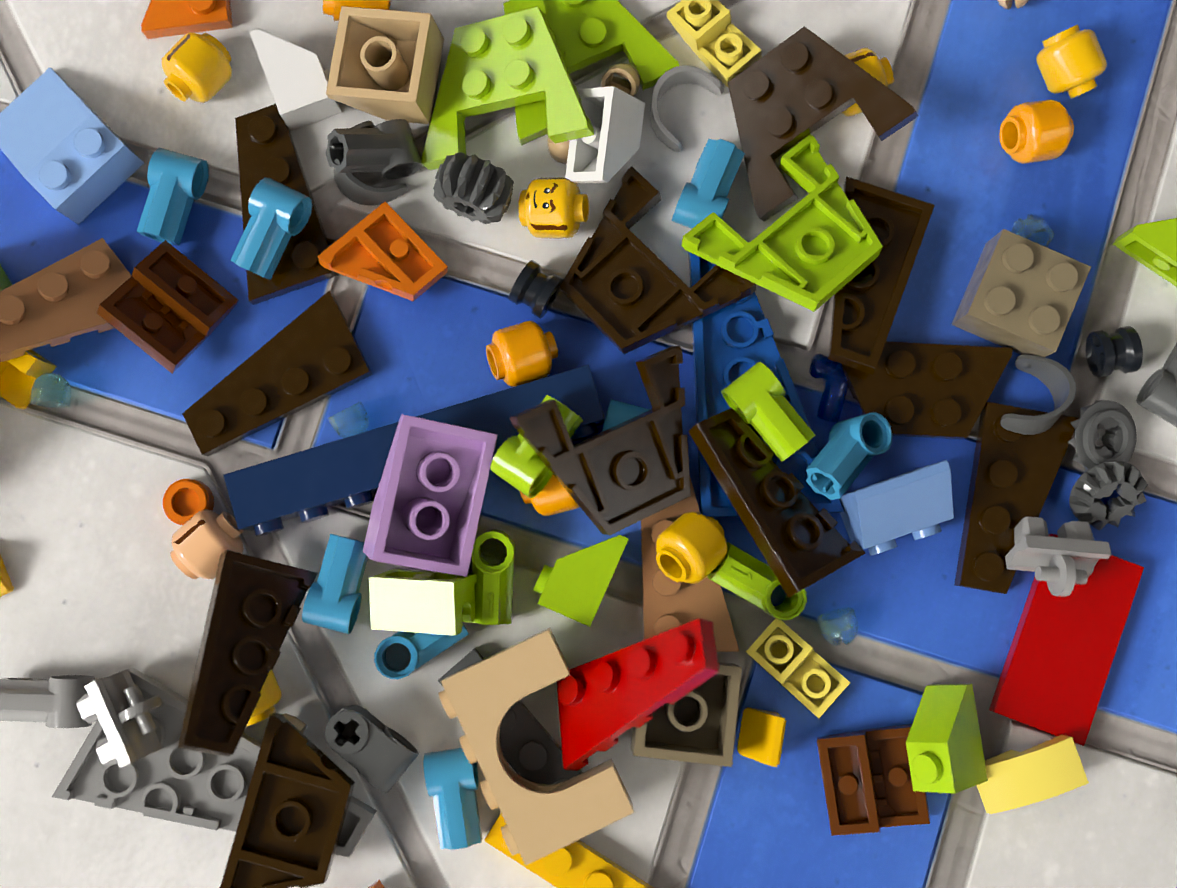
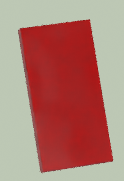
M1049 534V537H1058V535ZM1113 555L1108 559H1100L1096 563L1093 573L1088 577L1086 584H1075L1071 594L1066 597L1052 595L1047 581H1038L1034 577L989 710L1055 736H1070L1073 738L1074 743L1085 746L1144 567Z

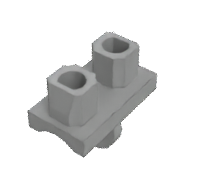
M1023 518L1014 528L1015 546L1005 556L1007 569L1035 572L1036 580L1047 581L1049 591L1054 596L1066 597L1071 594L1075 584H1086L1098 560L1108 559L1111 556L1109 542L1095 541L1089 522L1071 521L1064 523L1057 530L1058 537H1049L1047 523L1043 518Z
M128 669L109 677L95 680L84 686L87 693L77 701L76 706L83 720L89 724L99 720L106 737L97 741L96 752L102 765L107 766L118 763L121 768L162 749L155 732L157 727L150 711L163 705L159 695L144 700L138 684H134Z

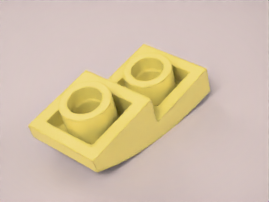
M681 0L667 12L668 20L679 35L727 88H729L728 82L762 58L761 49L731 23L730 11L718 0Z
M777 618L773 620L746 651L752 659L818 719L850 685V682L818 655L814 648L782 620Z
M1060 735L1022 752L1009 750L985 760L988 781L977 785L986 812L994 814L1058 796L1084 786L1089 782L1073 738Z

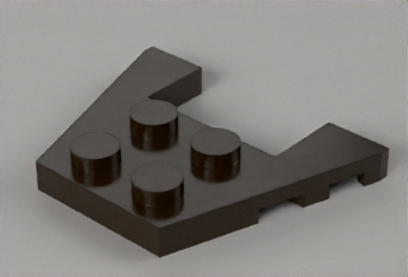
M805 26L728 82L741 147L745 153L744 161L755 212L762 221H766L798 199L775 159L854 103L858 104L881 141L918 117L916 110L910 103Z
M632 166L621 179L623 184L615 198L609 200L602 212L604 217L592 238H587L560 285L563 294L623 354L735 303L756 291L755 283L717 265L690 288L629 230L661 201L660 192Z
M680 345L671 346L636 362L652 406L651 410L574 445L571 442L556 400H547L510 417L512 425L602 534L610 536L691 496L687 435H683L681 407L685 406V388H680L679 364H683V354Z

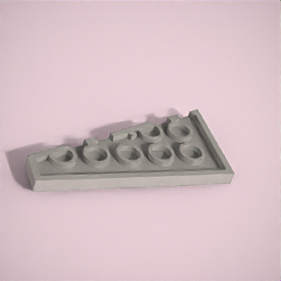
M128 669L134 684H138L144 700L159 695L163 705L150 711L157 727L155 732L162 749L121 768L118 763L107 766L102 765L96 752L97 741L105 738L106 735L100 721L97 720L52 797L64 800L77 799L92 802L94 806L108 809L116 807L141 812L143 816L212 830L225 829L236 832L262 743L243 733L234 754L231 756L178 748L188 699L137 669ZM352 795L335 855L345 857L352 855L377 811Z

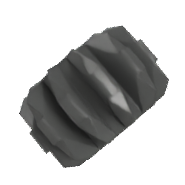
M458 152L454 155L446 156L436 173L433 196L438 202L442 203L445 209L452 210L457 213V216L466 217L472 222L477 220L483 224H491V222H500L503 214L507 212L512 200L514 181L510 176L506 175L503 168L494 166L490 160L485 161L475 154L468 156Z

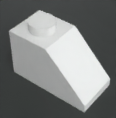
M258 28L249 31L279 114L291 131L341 113L338 102L328 98L326 95L330 68L324 69L316 53Z
M615 86L577 89L586 116L590 119L594 128V135L570 140L565 178L575 184L608 183L640 148L645 103Z

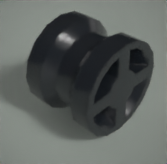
M530 260L517 277L510 291L509 300L515 304H526L531 307L532 314L541 319L555 301L564 279L557 274L549 276L541 270L540 264Z
M1120 327L1111 334L1103 330L1089 333L1086 339V359L1089 369L1094 376L1098 378L1109 376L1114 370L1132 373L1140 369L1143 360V348L1141 339L1133 327Z

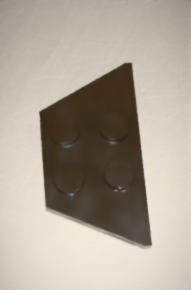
M886 341L873 375L843 364L841 366L848 379L846 381L853 398L858 401L862 409L861 415L873 412L881 414L890 424L893 436L965 439L968 438L1012 356V348Z
M273 713L269 716L220 888H290L295 886L304 888L324 884L329 877L355 782L282 714Z

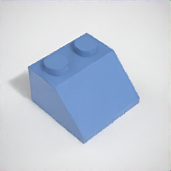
M947 460L843 494L839 498L844 510L840 514L850 542L855 541L862 549L868 548L870 556L898 547L895 538L912 533L914 540L937 534L942 531L939 523L954 518L951 469Z

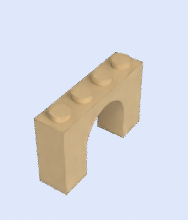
M547 628L446 677L441 681L445 690L439 692V697L446 714L450 719L457 717L465 735L459 737L466 758L470 764L478 762L486 780L480 782V786L489 807L492 810L499 807L507 824L501 827L504 841L512 855L520 853L525 866L634 813L633 803L612 759L567 781L546 785L528 781L518 775L510 767L503 755L500 745V727L508 709L523 697L570 675V669L551 628Z

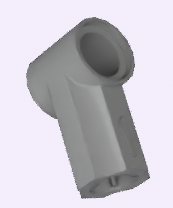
M62 675L51 676L49 679L2 678L0 679V721L46 722V726L51 728L91 726L92 723L89 724L82 719L76 703L87 693L84 686L95 681V677Z

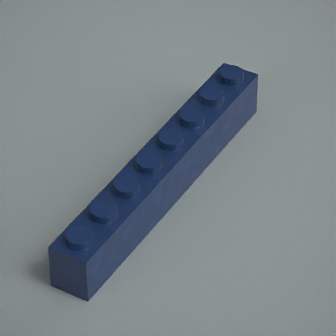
M589 365L416 416L417 418L497 434L492 460L498 449L508 438L519 435L517 429L512 425L510 417L540 404L546 395L564 404L583 420L572 435V441L598 434L597 426L605 423V416ZM399 422L224 474L238 530H254L256 537L283 530L282 521L300 516L301 523L328 516V507L345 503L347 509H352L374 502L372 494L377 493Z

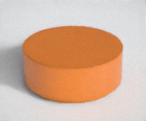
M178 480L168 487L163 497L165 514L171 521L179 525H184L201 510L213 511L214 508L212 491L206 484L197 480Z

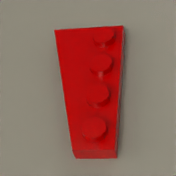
M701 618L695 619L570 669L569 676L558 680L557 694L563 769L579 771L589 764L588 758L597 751L606 752L619 742L618 736L631 727L640 728L653 718L652 713L663 704H674L718 673L719 665L712 621Z

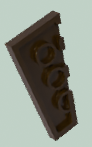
M329 290L182 414L201 454L209 456L372 375V372L334 295Z
M229 550L221 553L178 748L221 756H231L234 754L259 701L263 684L280 656L281 652L279 650L290 627L294 625L300 613V605L305 594L313 584L318 573Z

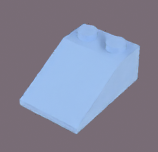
M51 67L0 113V149L22 176L55 210L78 225L144 164Z

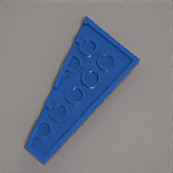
M688 252L691 288L715 264ZM755 292L692 322L696 423L730 409L721 391L757 362H762L780 381L785 390L784 397L809 427L810 424L783 358L781 359L773 339L774 334L768 318H765ZM750 423L747 424V425L758 435V437L764 442V440H763L762 437L758 434V432L754 429V427H753ZM813 438L782 462L773 452L772 461L788 475L791 472L805 486L801 492L819 511L825 508L829 513L844 512L839 499L830 500L822 494L815 493L806 482L808 478L806 469L819 454ZM698 449L701 514L709 517L739 516Z

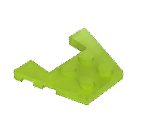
M509 0L503 3L504 15L535 7L540 8L547 18L565 60L564 64L568 74L617 52L624 51L630 65L637 70L640 76V86L644 91L655 86L658 79L666 71L680 66L678 61L618 0ZM546 99L514 106L518 140L521 146L548 134Z
M539 7L454 29L421 157L422 165L429 170L438 169L448 155H454L458 152L466 154V117L545 99L547 133L554 143L594 135L592 123L586 116L580 102V95L576 86L571 81L564 64L565 60L547 18Z
M811 134L785 153L779 165L782 171L809 193L751 242L744 240L716 213L712 212L683 236L681 245L686 251L813 312L879 256L883 248L854 199L848 200L838 184L839 175L832 164L827 165L819 153L820 145Z

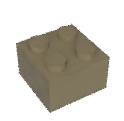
M1003 229L985 244L951 325L1001 347L1012 348L1013 352L1020 355L1049 356L1057 351L1091 266Z
M718 662V673L674 704H663L652 713L653 718L640 728L633 727L630 747L633 756L732 767L742 667L733 663Z

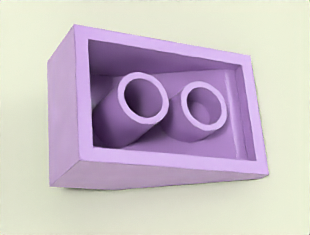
M401 414L373 502L363 553L372 561L467 577L497 434Z

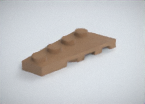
M103 238L0 291V362L23 356L25 351L47 344L54 347L71 342V337L95 330L101 333L115 329L97 314L99 304L132 275Z

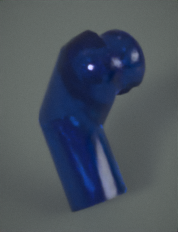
M819 353L813 356L809 368L810 375L813 378L823 379L824 384L816 416L823 420L839 422L849 385L842 364L829 360L828 356Z

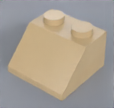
M341 6L326 90L328 98L387 121L404 119L409 123L430 124L444 38L432 14Z

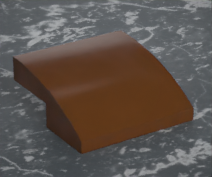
M165 240L134 267L132 276L99 304L97 314L170 373H173L217 328L239 300Z
M912 724L852 731L817 738L832 836L880 832L881 827L930 824L931 819L926 792L913 791L906 747V740Z

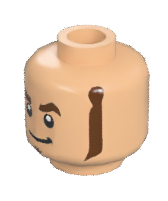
M201 510L173 534V551L170 552V556L175 565L192 579L199 577L214 579L216 578L221 553L226 550L243 553V542L239 536L243 533V530H238L236 519L226 511L219 515L211 510Z

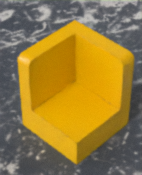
M33 349L25 351L23 356L0 362V397L16 408L26 409L57 366Z

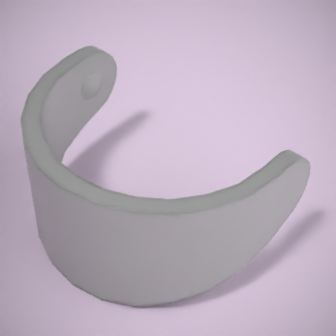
M683 65L666 71L658 79L652 94L650 106L652 129L661 142L676 152H680L683 146L663 126L657 110V104L663 94L674 86L690 83L700 85L716 95H721L724 91V87L719 81L705 70L695 66Z

